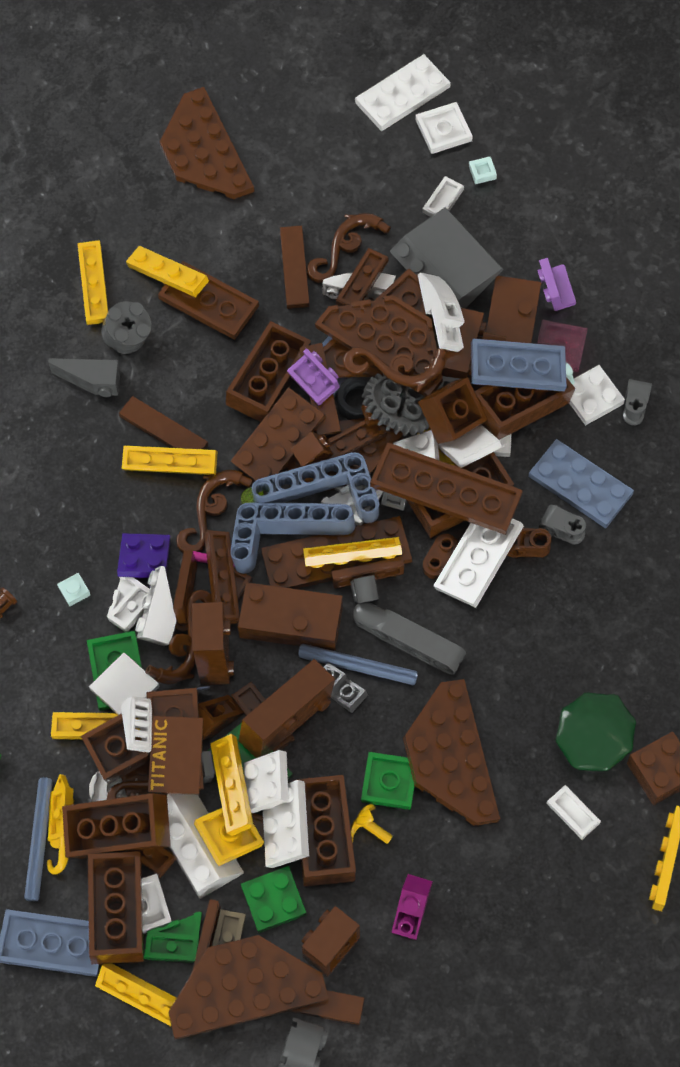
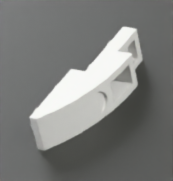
M420 272L418 279L426 314L433 316L439 348L459 352L464 348L459 327L465 323L459 302L443 279Z
M352 273L324 279L322 283L323 295L337 299ZM381 273L365 300H368L369 297L375 300L396 281V276Z

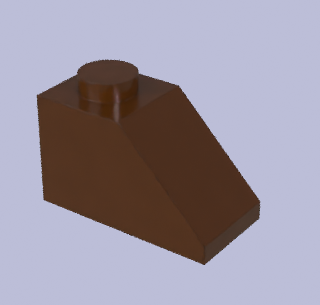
M230 695L199 703V718H204L203 740L214 737L244 713Z

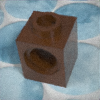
M310 432L291 448V451L302 467L327 460L334 455L329 448L331 443L327 437L314 432Z

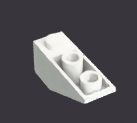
M160 566L150 573L148 584L151 585L149 594H145L143 598L142 608L145 609L143 616L139 617L135 630L138 632V639L167 646L173 636L176 617L165 567Z

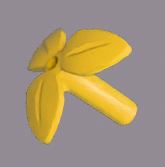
M369 804L365 806L350 827L352 843L353 837L360 827H364L386 844L393 837L373 822L374 818L370 811L376 808L375 805Z

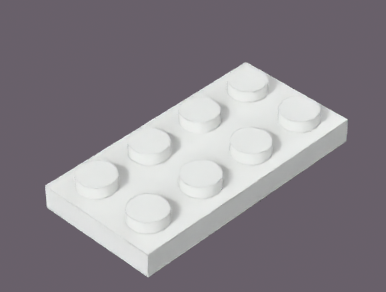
M423 54L357 96L355 103L382 132L450 88V81Z
M512 519L507 534L504 535L470 523L435 582V589L476 608L524 527L523 524Z

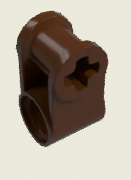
M522 528L516 539L517 544L514 542L507 556L545 557L551 549V534L542 528ZM541 540L546 544L539 546L535 542Z

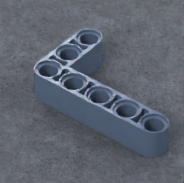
M356 452L256 480L252 485L254 503H284L348 484L360 520L365 523H372L379 517V500L375 488L370 487L371 477L365 459ZM352 465L360 466L358 469L349 468ZM330 471H334L337 473L334 476L327 475V473ZM313 478L314 481L307 483L304 479ZM284 484L291 485V487L288 489L281 488V486ZM359 485H363L367 488L364 490H358L356 487ZM261 491L269 492L267 495L264 496L258 495V493ZM366 506H372L374 509L371 511H365L363 508Z
M244 503L237 510L230 553L236 571L242 574L249 573L255 568L260 534L348 535L356 527L353 510L347 504Z

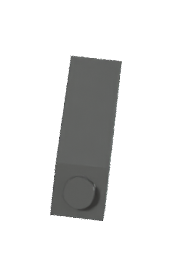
M49 358L48 363L52 374L94 395L102 397L118 395L120 381L118 360Z

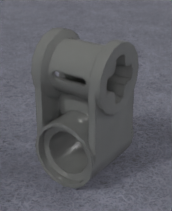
M629 379L623 411V419L627 424L638 425L643 421L652 383Z
M549 505L538 528L546 529L551 536L562 539L570 544H579L585 538L586 522L580 516L565 511L558 506Z
M375 575L350 581L354 602L363 603L380 599Z

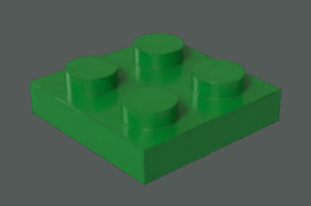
M369 752L361 802L411 810L414 782L408 758Z
M289 866L241 883L258 934L307 915Z

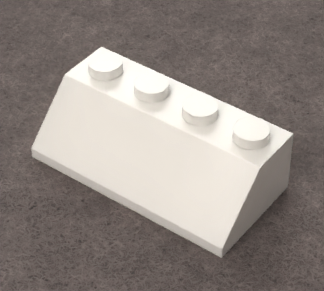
M168 794L167 803L171 843L169 848L199 899L244 874L236 859L218 867L194 825L195 819L209 814L199 796Z

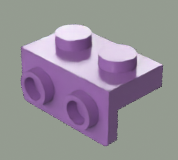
M548 258L539 260L541 269L537 271L541 283L546 282L547 288L543 289L547 302L552 301L555 311L575 305L576 300L565 265L551 268Z
M306 348L303 351L304 356L292 365L287 372L319 406L340 388L337 381L339 377L332 368L326 369L321 364L323 360L315 351L311 353Z

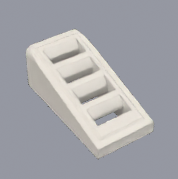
M130 696L121 704L127 749L149 753L152 750L151 699ZM135 737L142 738V741L135 740Z

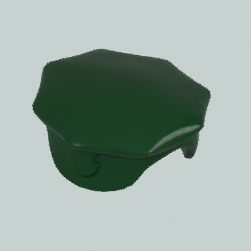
M586 692L561 710L556 743L570 765L575 769L608 771L632 751L636 720L618 695Z

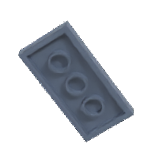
M472 339V384L565 391L567 387L565 346Z
M557 439L531 469L528 476L604 528L608 527L634 492L633 489Z
M6 909L0 934V963L98 977L101 964H91L89 957V921Z

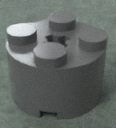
M124 301L117 303L109 309L101 328L102 338L109 348H113L118 353L130 354L136 352L144 344L150 333L151 319L143 305L138 302Z
M293 1017L291 1025L295 1027L291 1026L290 1031H288L280 1061H283L284 1064L280 1063L278 1067H319L321 1058L316 1057L317 1052L324 1048L328 1032L323 1031V1026Z

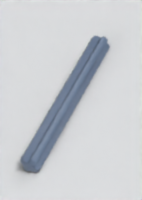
M301 644L298 652L299 657L303 659H315L320 663H330L336 667L410 685H415L418 677V672L307 644Z
M44 777L38 781L24 896L27 901L33 902L38 901L40 895L49 819L50 793L53 786L52 779Z

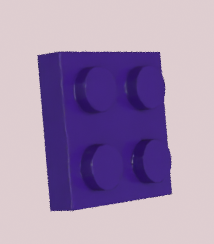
M123 533L117 569L118 577L149 578L151 571H155V568L160 566L165 567L167 575L171 542L170 535Z

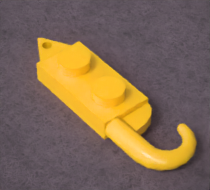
M59 774L55 788L50 793L48 841H50V845L53 848L59 849L58 863L55 867H53L50 859L47 860V868L51 874L55 875L61 873L68 863V858H65L62 806L74 805L73 788H70L66 776Z

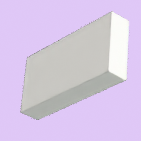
M445 176L423 207L422 213L432 217L444 207L450 211L463 192L464 185Z
M566 785L547 801L550 808L581 840L601 822Z

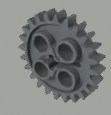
M377 373L375 378L371 377L363 390L362 398H364L362 404L367 406L366 412L373 413L371 419L379 420L378 426L385 424L386 431L392 428L396 435L399 431H402L404 436H407L408 432L415 436L417 432L422 434L424 430L429 429L430 426L418 403L425 396L408 386L393 382L384 374L381 376Z

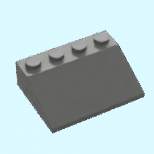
M446 207L407 233L390 250L392 255L406 270L410 269L417 276L421 272L443 279L455 294L460 308L464 309L504 270Z

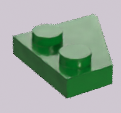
M195 912L190 917L182 920L177 919L164 927H157L147 931L144 958L194 963L200 939L202 912Z

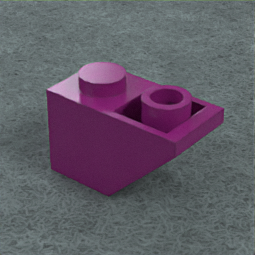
M410 874L407 875L401 891L391 933L417 939L433 881Z

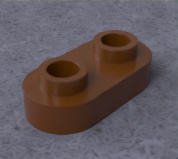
M442 534L436 538L423 560V572L427 577L438 579L458 545V541L454 536ZM447 542L450 544V546L444 547L442 546V544ZM437 562L439 563V565L434 567L431 565V563Z

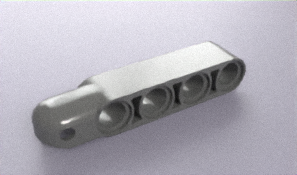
M370 602L358 603L354 607L353 619L360 628L447 674L454 675L466 655V651L462 647L391 610L382 609Z

